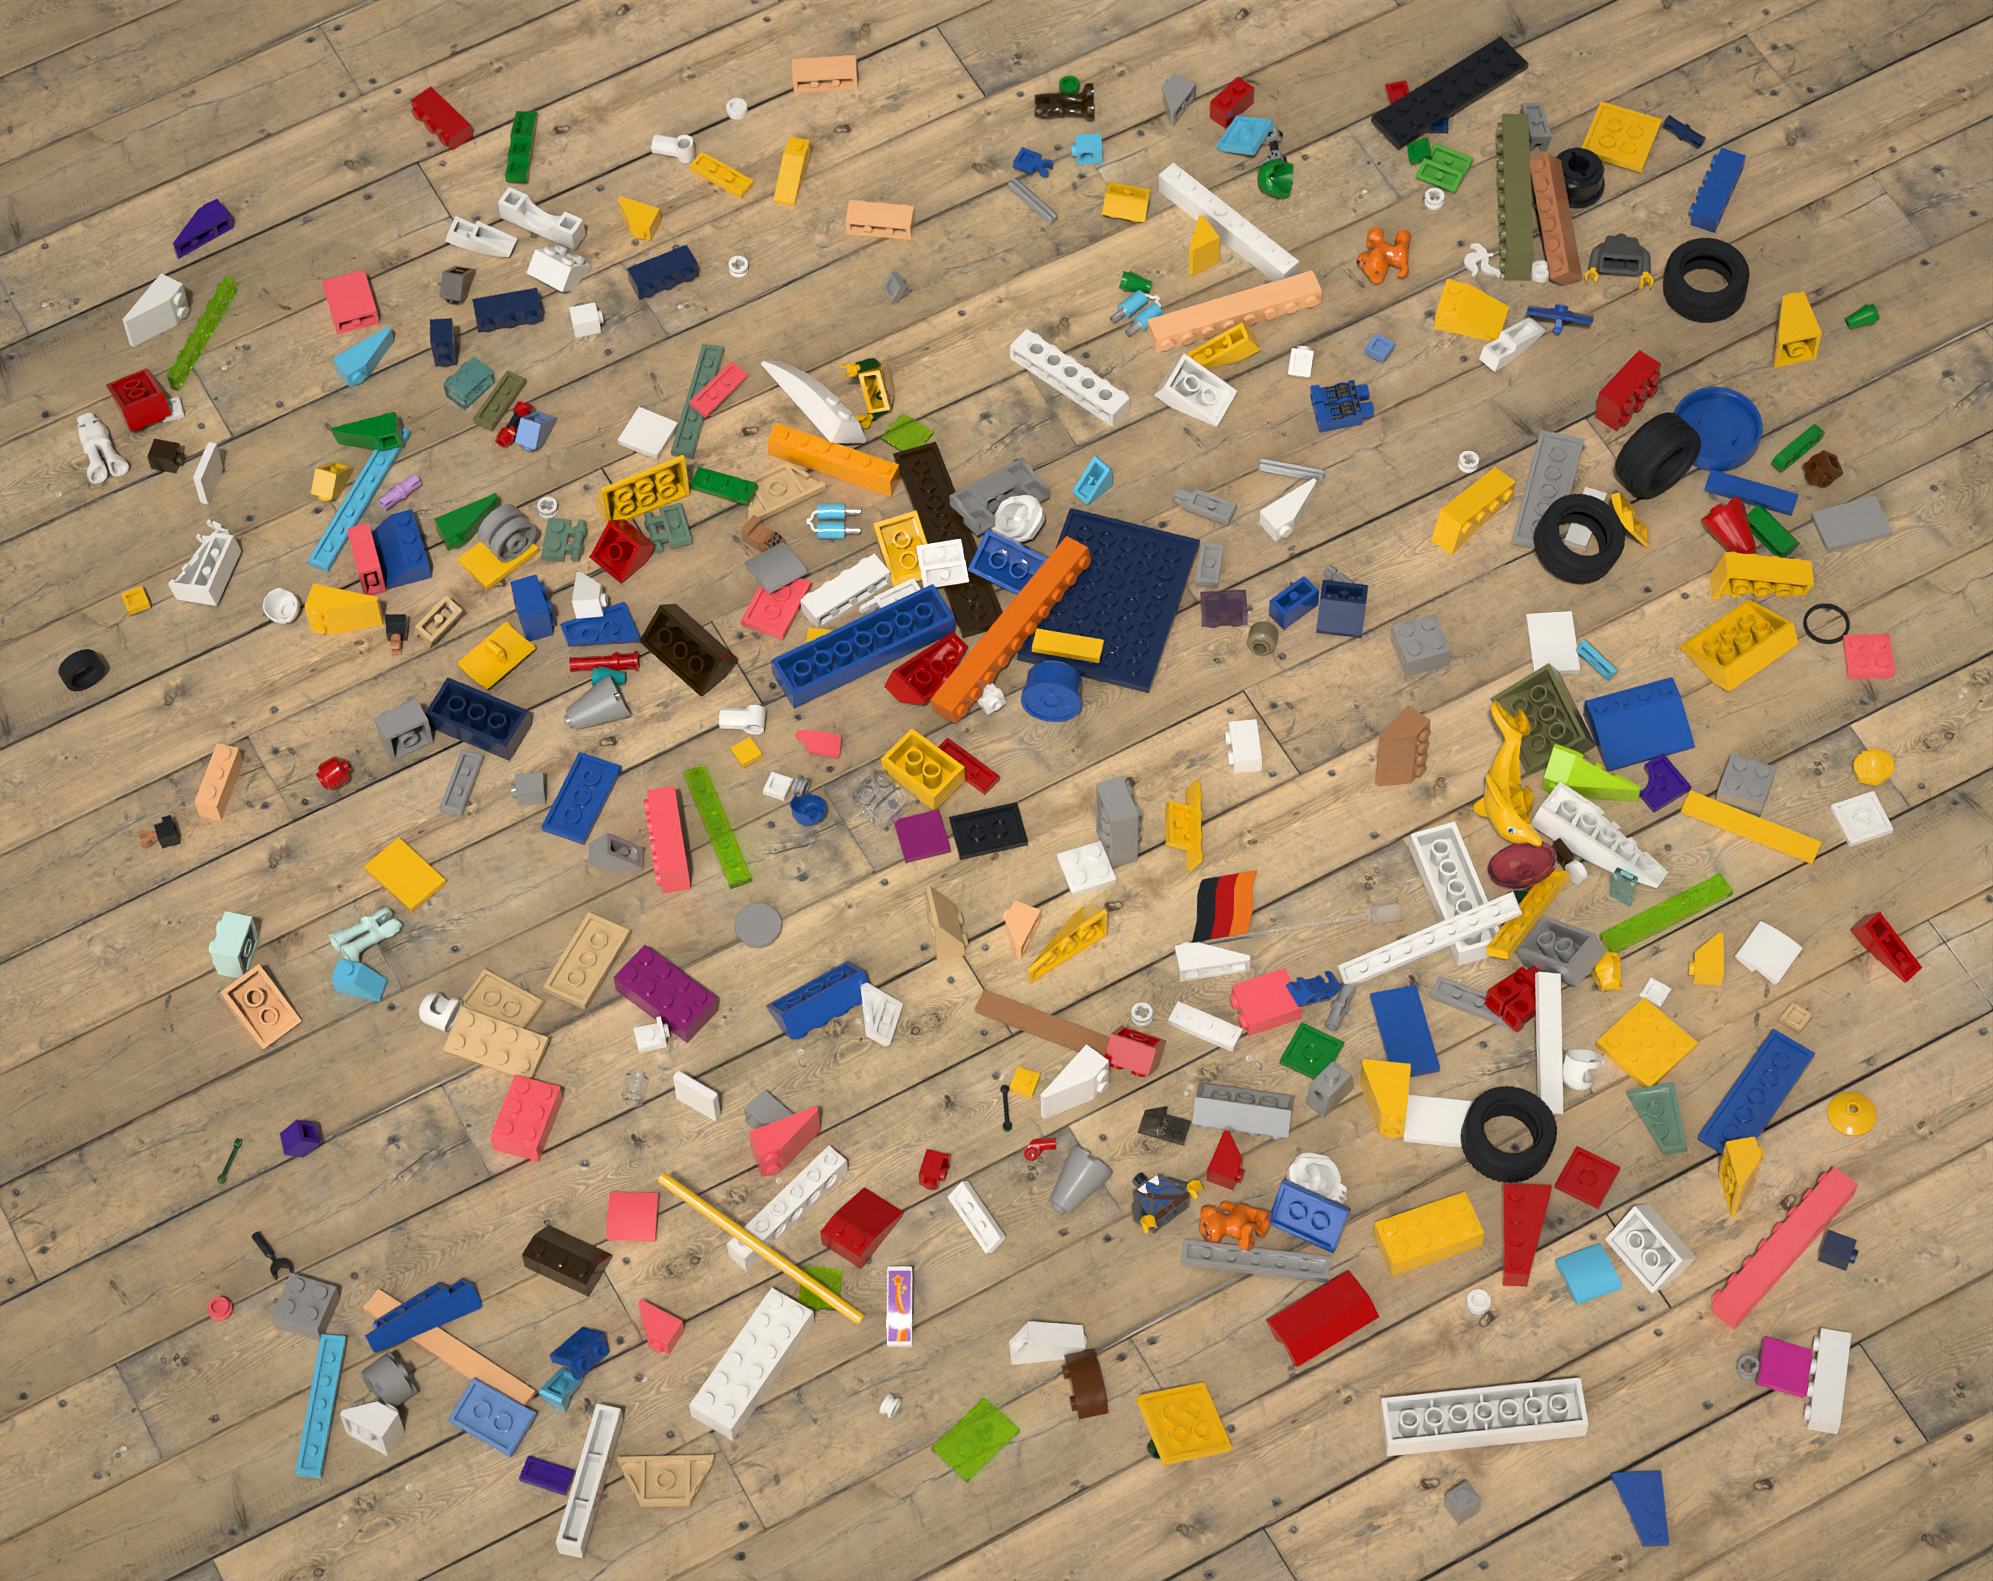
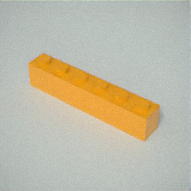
M779 423L775 424L767 439L768 453L773 457L890 497L900 481L899 464L837 443H830L826 439Z

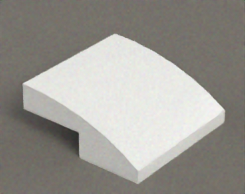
M961 539L916 546L923 588L931 584L938 588L969 583Z
M1760 921L1734 957L1751 972L1757 970L1775 985L1802 950V947L1779 930Z

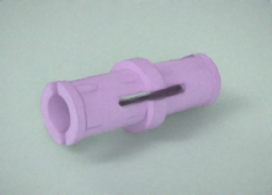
M412 474L402 483L395 484L391 491L378 499V502L381 503L380 506L387 511L401 499L404 501L409 493L422 485L419 481L420 479L415 474Z

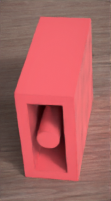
M364 270L322 281L337 334L379 324L377 310Z
M369 524L348 528L347 532L363 594L371 596L386 592Z
M1286 968L1232 985L1229 1001L1232 1008L1237 1009L1239 1025L1242 1029H1246L1248 1036L1302 1019L1303 1007H1298L1286 987L1291 982Z

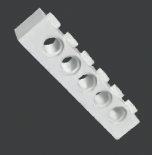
M1026 329L1010 345V359L1110 426L1114 427L1130 410V397L1124 391L1116 389L1108 380L1101 379L1090 368L1083 367L1072 356L1065 355L1058 347L1044 341L1039 334L1032 333Z
M828 1146L765 1206L744 1229L771 1248L848 1173L847 1160L831 1146ZM735 1237L727 1243L729 1257L745 1271L761 1257Z

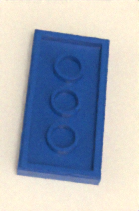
M579 752L541 826L542 831L585 845L622 771V766Z
M1417 985L1371 993L1369 998L1387 1061L1411 1064L1410 1078L1440 1072V1065Z

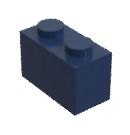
M452 318L430 319V343L435 367L457 365V341Z

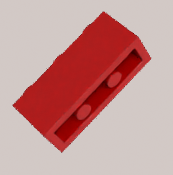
M431 86L411 99V112L415 119L421 120L430 133L434 132L438 136L439 141L444 146L447 145L452 151L473 137L471 124Z

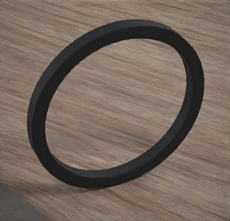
M1822 603L1811 607L1806 612L1803 627L1806 634L1814 641L1822 644H1834L1840 642L1843 639V635L1848 634L1850 621L1845 611L1840 607ZM1820 608L1836 610L1844 617L1846 629L1841 636L1835 639L1826 640L1818 638L1811 633L1807 626L1808 616Z

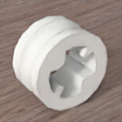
M1439 188L1427 190L1424 202L1426 207L1431 210L1440 209L1444 205V192ZM1431 197H1433V199L1434 197H1437L1438 200L1436 201L1435 199V201L1431 200Z
M735 256L730 259L728 265L732 276L743 277L748 273L749 268L746 258ZM737 264H741L740 269H736Z
M1472 451L1461 453L1458 461L1459 469L1465 473L1474 472L1479 463L1478 455ZM1468 459L1472 460V463L1470 462V464H1466L1465 460L1467 461Z
M544 497L538 501L537 509L541 518L548 520V518L557 516L558 507L554 498Z
M1143 1002L1135 1004L1131 1010L1132 1022L1140 1027L1149 1025L1153 1019L1151 1006ZM1142 1011L1143 1014H1146V1017L1142 1018L1138 1015V1012Z
M889 1393L880 1407V1413H887L888 1418L892 1419L900 1408L902 1399H895L894 1395Z

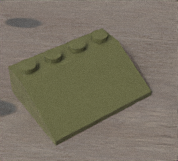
M1550 663L1490 698L1492 703L1495 700L1498 701L1513 717H1515V713L1519 709H1522L1529 720L1531 733L1521 741L1519 759L1527 774L1547 768L1555 744L1575 750L1581 754L1596 746L1560 672Z

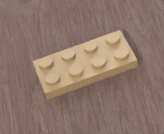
M588 912L545 982L543 991L586 1010L631 935L630 930Z
M461 1006L443 1051L512 1077L519 1075L534 1079L550 1039Z

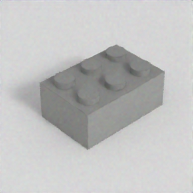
M1545 915L1541 916L1516 949L1524 967L1529 969L1535 966L1541 972L1561 974L1562 982L1578 987L1605 954L1596 934Z

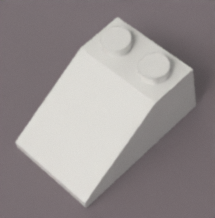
M161 273L122 319L130 346L135 347L178 325L188 315L190 309L182 283Z
M1183 353L1173 361L1154 396L1175 410L1211 425L1218 426L1237 390Z
M1086 1044L1040 1095L1041 1117L1047 1119L1091 1101L1099 1093L1103 1094L1110 1084L1109 1060Z

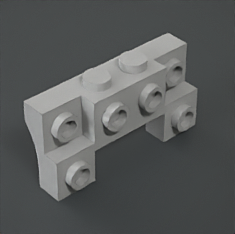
M1020 458L949 495L950 506L963 517L964 525L978 536L987 529L995 527V516L992 513L1009 497L1030 495L1035 497L1040 503L1050 498L1049 486L1034 473L1027 461Z

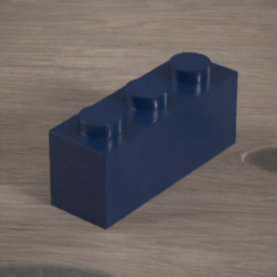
M687 245L627 268L629 282L639 300L699 277L698 263Z
M537 288L472 299L478 333L543 321Z

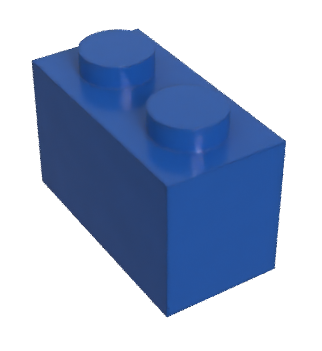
M1305 576L1301 577L1269 600V616L1283 630L1318 606L1319 590Z

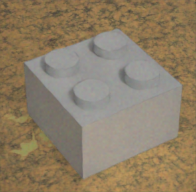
M1436 614L1392 625L1390 640L1405 677L1449 665L1451 650Z
M417 699L404 702L399 707L391 711H385L374 718L380 742L391 762L433 744L428 719Z
M1731 753L1716 800L1761 817L1777 767Z
M290 1273L272 1314L275 1327L320 1341L321 1334H325L340 1300L336 1286Z

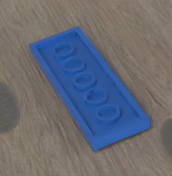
M1773 1029L1699 1134L1698 1140L1722 1155L1726 1141L1754 1136L1757 1141L1813 1060L1815 1053Z

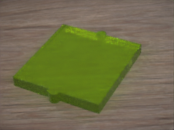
M902 413L894 423L890 424V428L883 434L881 440L898 451H904L925 445L934 435V431Z
M803 1266L802 1270L840 1297L843 1270L826 1268L825 1266ZM800 1284L798 1303L816 1311L820 1309L837 1311Z

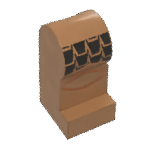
M755 515L741 528L742 541L761 553L781 542L786 544L784 538L779 533L763 525L761 519Z

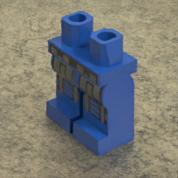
M1350 380L1348 383H1338L1328 387L1320 388L1319 384L1310 386V399L1319 433L1350 427L1355 424L1356 426L1363 425L1364 418L1374 416L1372 402L1360 403V400L1369 399L1367 384L1355 385V381Z

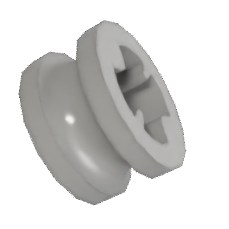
M799 774L793 783L792 794L796 795L799 793L800 797L805 796L809 791L811 779L808 777L804 779L803 775Z
M1745 1355L1738 1360L1736 1372L1741 1379L1749 1381L1758 1375L1759 1361L1754 1356ZM1746 1363L1750 1364V1367H1754L1751 1372H1746V1368L1742 1369Z

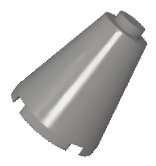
M608 675L566 709L567 714L564 715V718L570 728L574 726L578 730L625 718L631 713L611 675Z
M1073 1146L1070 1150L1049 1200L1052 1203L1051 1208L1060 1215L1064 1213L1070 1214L1112 1176V1171L1097 1158L1095 1160L1089 1156L1090 1153L1078 1146Z

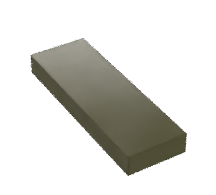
M506 371L474 416L473 423L493 432L527 384L526 379Z

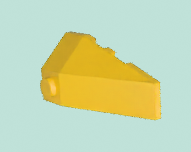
M1093 904L1077 909L1027 969L1028 982L1030 984L1107 936V911Z

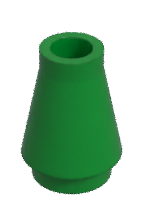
M1130 270L1129 272L1123 271L1119 288L1124 289L1126 292L1141 290L1143 293L1149 294L1153 281L1147 280Z
M1865 304L1850 316L1845 317V323L1849 330L1872 325L1880 320L1879 313L1874 304Z

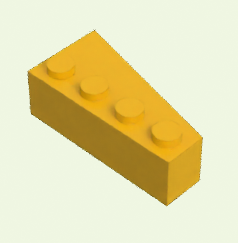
M1725 552L1709 576L1712 599H1720L1721 595H1731V599L1741 598V594H1754L1755 598H1763L1771 593H1775L1776 597L1806 596L1814 585L1811 561L1799 558L1789 559L1779 556L1770 557L1737 552Z

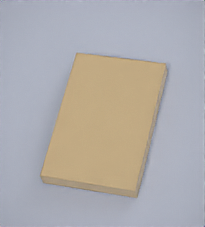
M485 968L462 998V1007L524 1029L528 1028L544 1006V1000Z

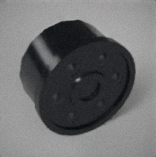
M1577 147L1560 152L1556 158L1561 160L1569 207L1581 209L1595 204L1602 197L1605 187L1603 161L1596 153L1589 149Z

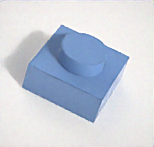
M1376 333L1366 346L1365 354L1384 363L1394 350L1395 342Z

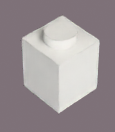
M595 302L569 308L575 338L601 333L600 324L604 323L602 311H597Z

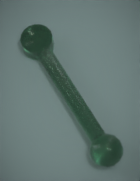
M237 1138L235 1140L234 1148L224 1170L217 1177V1182L220 1184L226 1182L227 1172L238 1149L242 1145L241 1139Z

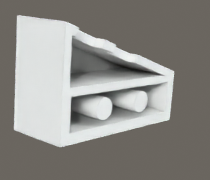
M213 532L195 552L196 557L190 564H185L181 568L183 572L176 580L172 579L168 583L177 600L218 605L241 553V549L233 535Z

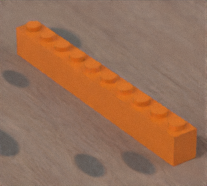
M1067 536L1063 539L930 699L934 713L954 724H957L961 718L966 716L971 705L980 699L984 688L994 682L996 675L1002 668L1008 665L1014 653L1022 648L1024 641L1035 632L1038 624L1049 615L1052 607L1061 601L1067 589L1073 586L1081 572L1089 567L1091 556L1087 546Z

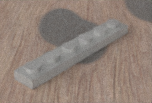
M1184 1239L1181 1265L1327 1283L1331 1256L1255 1247L1251 1251L1242 1250L1238 1245Z

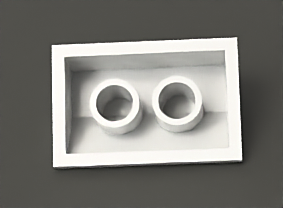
M1649 1203L1634 1206L1605 1239L1652 1294L1680 1276L1697 1258Z

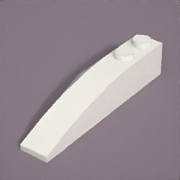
M762 361L761 365L830 443L866 442L867 439L858 420L841 403L839 397L834 395L822 383L802 370L784 362Z
M1559 782L1537 811L1531 822L1533 827L1554 841L1561 838L1571 852L1590 863L1632 881L1658 888L1667 876L1668 871L1648 852L1639 850L1637 842L1632 837L1627 838L1619 831L1621 827L1615 821L1611 823L1603 816L1605 812L1600 807L1562 782Z

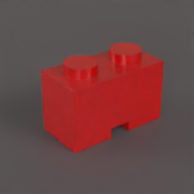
M1236 77L1210 101L1209 118L1226 129L1230 126L1236 115L1243 114L1254 103V87L1240 77Z

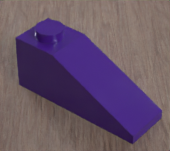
M217 198L200 207L173 242L174 251L178 259L234 228L231 215Z

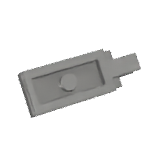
M1177 488L1173 495V502L1181 505L1183 509L1227 526L1237 508V504L1196 488L1195 490H1189V492Z

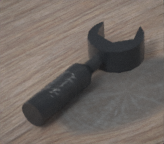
M259 1231L251 1236L266 1258L272 1260L270 1272L276 1281L275 1273L281 1268L289 1269L290 1273H293L291 1262L285 1258L276 1259L273 1249Z

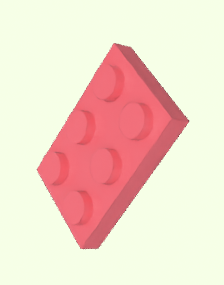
M798 578L770 594L759 586L741 619L742 625L783 640L801 607L800 600L809 593L812 587L811 582Z

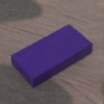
M528 1456L519 1480L567 1496L576 1473L575 1470Z

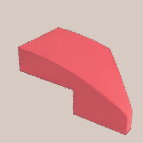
M797 730L795 733V737L801 739L808 748L806 751L809 755L814 752V754L833 759L839 757L842 735L812 730Z

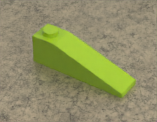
M1558 744L1554 745L1543 778L1542 790L1551 794L1558 783L1562 782L1586 799L1638 802L1641 786L1617 773L1609 774L1602 769L1603 765L1597 762L1593 765L1583 759L1584 755L1575 750Z

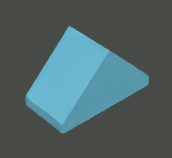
M1094 456L1072 492L1086 505H1090L1112 487V468L1098 456Z

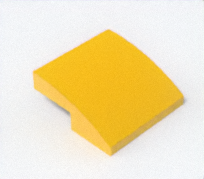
M1620 492L1612 494L1613 506L1622 524L1645 547H1650L1647 526L1637 517L1635 507Z

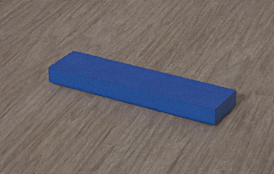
M1711 469L1705 486L1706 492L1730 499L1739 496L1744 503L1754 506L1758 504L1765 509L1789 516L1793 514L1799 495Z

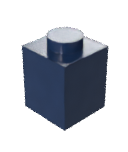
M1829 1230L1818 1261L1846 1271L1849 1263L1854 1264L1859 1250L1854 1249L1857 1240Z

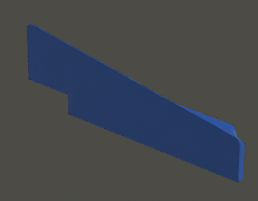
M461 1278L448 1288L437 1282L376 1319L372 1324L374 1330L366 1334L365 1337L372 1351L377 1353L481 1309L482 1303L473 1284L464 1278Z

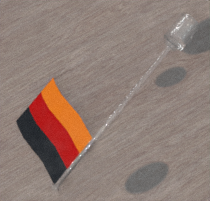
M1258 870L1202 879L1197 894L1196 927L1193 939L1189 942L1211 945L1366 917L1367 921H1372L1373 926L1402 921L1401 908L1398 898L1369 902V907L1365 908L1366 913L1248 933L1253 914V885Z

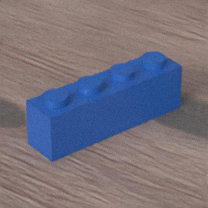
M1722 147L1718 155L1714 154L1710 165L1712 169L1711 171L1707 170L1703 180L1705 185L1704 187H1699L1696 199L1698 201L1696 204L1692 203L1689 211V216H1692L1690 225L1713 233L1716 232L1744 169L1746 155Z

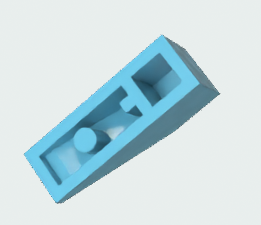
M390 326L333 358L336 372L349 388L367 379L393 344L394 339Z

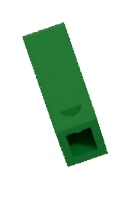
M395 412L331 428L337 443L341 445L380 451L404 445L402 425Z

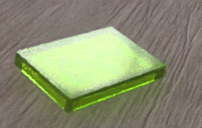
M983 1397L931 1447V1450L968 1483L1020 1433V1429Z

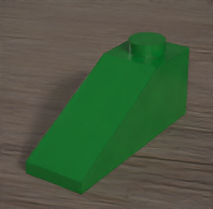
M497 493L434 519L437 532L447 551L460 548L478 533L484 519L492 511L500 507Z

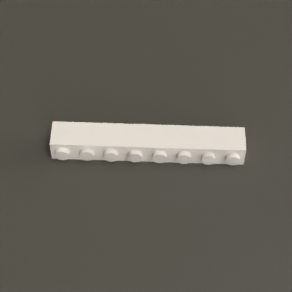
M1172 163L1158 175V191L1196 221H1198L1199 215H1203L1220 236L1221 241L1273 282L1299 274V261L1175 163Z

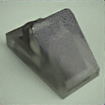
M1167 1106L1148 1109L1144 1111L1138 1133L1184 1146L1191 1127V1121L1168 1115Z

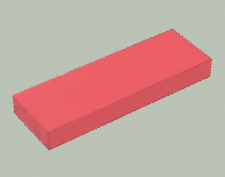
M731 361L690 400L689 405L706 419L747 379L748 374Z

